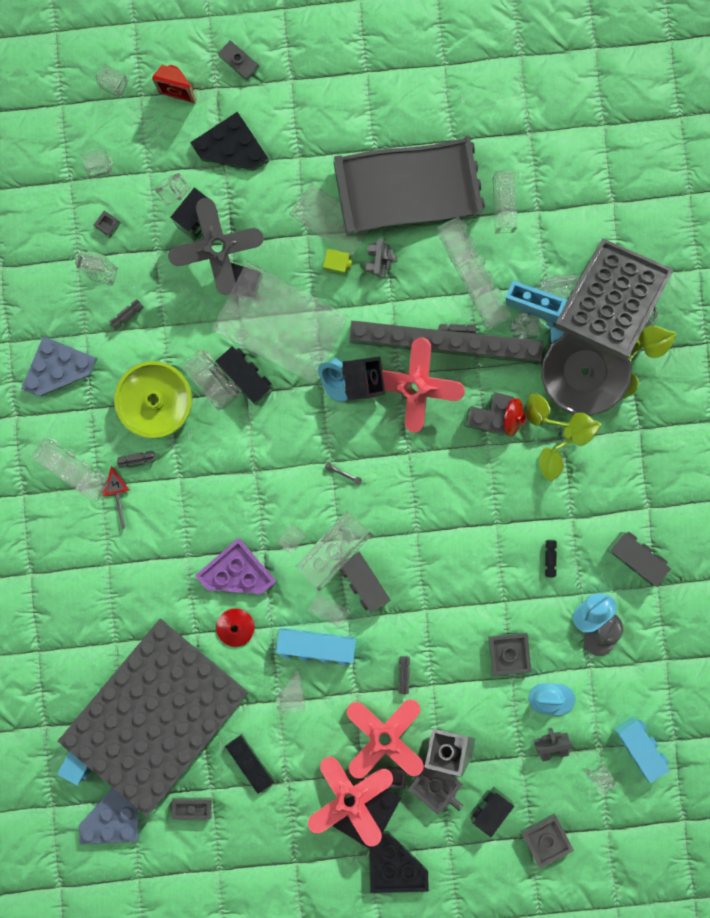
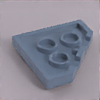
M43 336L21 389L40 397L51 391L61 389L73 384L75 381L91 376L98 358Z
M112 788L79 824L80 844L138 842V809Z

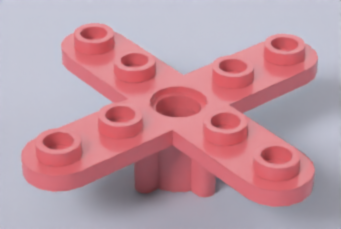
M423 337L414 340L412 343L409 374L382 370L385 391L403 393L407 397L405 426L411 432H418L424 427L427 397L458 401L465 394V388L460 382L429 377L431 344ZM412 383L417 386L418 391L413 389Z
M409 699L403 702L385 724L360 702H352L348 706L347 716L371 739L349 765V771L353 777L363 778L385 753L410 776H417L422 772L423 761L399 739L420 713V705L417 701ZM384 733L390 736V742L386 745L381 744L379 741L380 735Z
M324 758L320 764V769L337 798L309 817V829L313 833H322L348 815L363 842L368 846L378 845L382 839V833L366 808L365 803L392 785V773L387 769H380L353 786L336 758ZM348 795H352L355 798V804L352 807H348L345 804V798Z

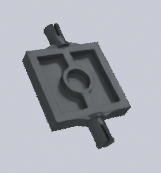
M423 767L422 772L415 776L414 781L408 787V790L436 814H439L449 804L457 809L458 812L463 807V804L455 798L457 791L463 783L452 774Z

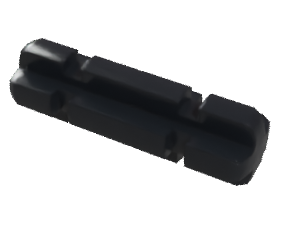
M546 540L545 566H547V569H545V577L554 578L557 576V569H555L557 567V551H555L557 541Z

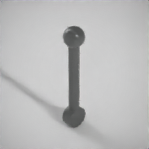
M331 463L325 465L327 470H333L353 480L357 485L362 482L360 477L351 476L333 467Z

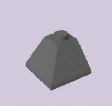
M432 728L424 768L462 777L472 758L475 738Z

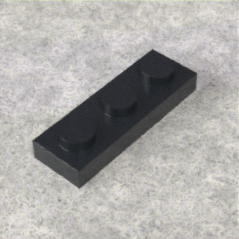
M242 733L225 745L257 794L274 783L273 778Z

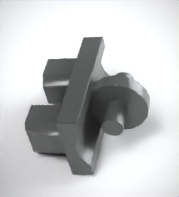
M377 239V243L368 244V255L375 256V262H367L365 270L379 278H385L386 269H391L392 263H397L398 258L392 256L393 250L388 249V244L384 243V240Z
M552 728L547 729V735L533 740L538 756L540 755L542 761L550 760L552 758L551 753L557 752L559 757L569 756L570 749H573L568 734L554 733Z

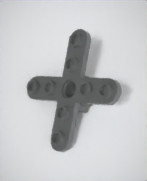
M202 198L196 204V212L204 240L171 248L168 253V259L175 266L209 259L218 292L223 295H230L235 291L236 282L228 254L259 247L264 240L263 234L259 229L250 228L223 235L215 203L209 198ZM214 241H219L222 244L220 252H215L212 249Z

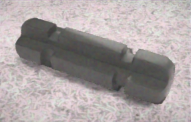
M134 300L131 306H127L117 314V318L114 317L109 321L110 325L115 330L119 329L122 323L125 324L135 315L136 311L139 312L143 309V305L139 300Z
M440 324L438 329L476 334L475 325L465 327V325L450 324V326Z
M153 451L145 452L146 454L142 452L128 455V457L121 456L117 458V464L119 468L127 467V465L145 464V461L147 463L154 462L155 454Z
M400 656L399 694H409L410 667L408 666L410 665V657Z

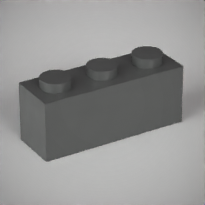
M620 532L607 548V551L649 584L657 587L671 570L666 565L668 562L659 555L657 557L651 553L653 550L646 544H639L636 541L638 538L632 533Z
M360 551L340 562L341 567L339 571L344 578L348 577L351 581L349 586L354 594L358 593L362 598L360 603L365 611L369 609L372 613L391 601Z

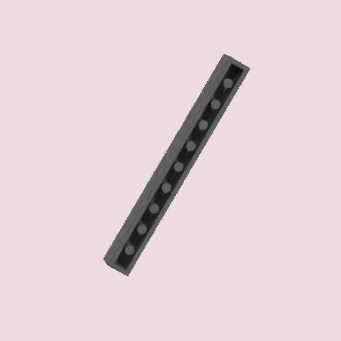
M351 320L349 343L411 350L413 341L423 337L430 342L431 352L536 364L542 361L544 341Z

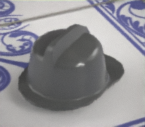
M614 615L596 631L586 632L584 645L590 654L603 656L614 648L623 633L621 619Z

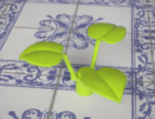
M658 326L645 327L629 356L630 362L642 348H644L645 354L648 357H662L673 345L676 332L668 331ZM631 372L630 385L622 399H626L634 394L638 388V378L633 372Z
M531 393L526 405V415L531 424L539 426L544 421L545 423L566 427L564 429V436L568 440L554 447L553 450L548 447L544 448L539 456V467L542 474L548 481L553 482L554 479L561 475L564 468L563 458L556 451L573 442L578 446L586 445L594 438L601 424L582 412L575 413L570 423L549 420L546 418L550 414L548 402L541 395Z

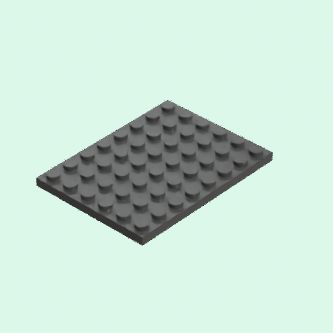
M160 618L57 742L143 814L148 816L249 691Z

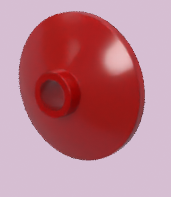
M513 398L505 412L504 430L508 436H514L526 419L523 404L519 398Z
M239 608L225 611L219 617L216 625L217 635L220 640L231 647H239L249 642L255 630L251 615ZM232 625H236L238 627L237 632H233L231 630Z

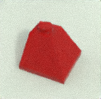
M161 65L152 77L159 94L196 104V98L191 85L182 71L174 65Z

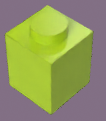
M327 249L323 271L346 276V272L351 270L353 260H349V253Z

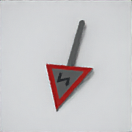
M111 466L103 497L115 494L121 527L125 529L119 493L130 491V489Z

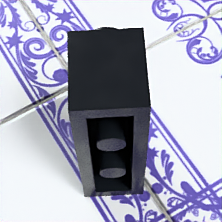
M231 346L215 362L253 404L257 405L272 391L269 387L272 383L265 376L261 378L258 375L259 369L252 361L248 364L244 359L246 355L240 348L235 349Z

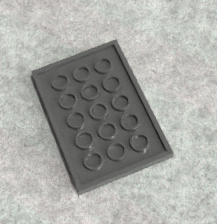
M602 239L554 327L627 360L674 269L606 239Z

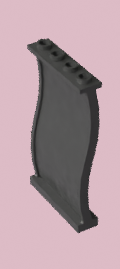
M470 136L434 145L375 150L344 157L342 155L334 156L333 164L346 237L389 227L434 223L474 215L480 216L483 209H485L484 198L480 196L481 181L477 179L478 163L476 160L474 161L475 146L471 142Z

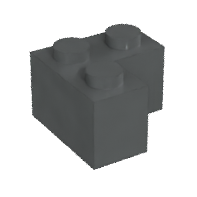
M494 392L491 396L488 410L471 406L468 411L465 427L504 435L505 412L514 396Z

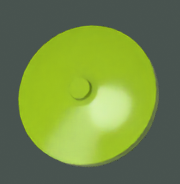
M158 361L143 362L130 368L118 382L114 396L116 413L123 425L131 432L146 438H162L175 433L187 421L193 403L192 391L184 375L173 366Z

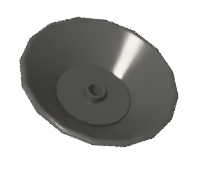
M565 333L551 344L542 363L541 379L547 396L558 408L572 415L582 412L588 416H593L608 411L622 400L630 385L632 366L629 357L627 360H624ZM583 368H588L589 370L587 374H582L581 371Z

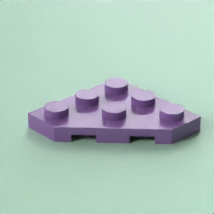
M240 538L236 539L195 575L201 584L211 591L262 594L276 582V579Z

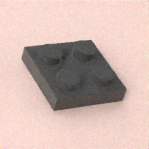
M528 633L488 636L493 676L531 672Z
M555 813L521 831L539 868L574 851Z

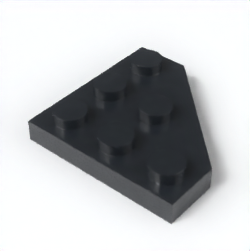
M238 111L190 142L202 161L217 162L231 167H242L251 171L256 170L269 161V158Z
M389 789L384 790L365 803L366 808L382 834L402 798ZM353 796L345 798V804L348 807H352L355 804V798ZM348 815L333 825L336 829L374 851L376 846H368L363 842Z
M384 831L382 839L376 845L374 851L369 849L370 893L429 892L428 869L389 831Z

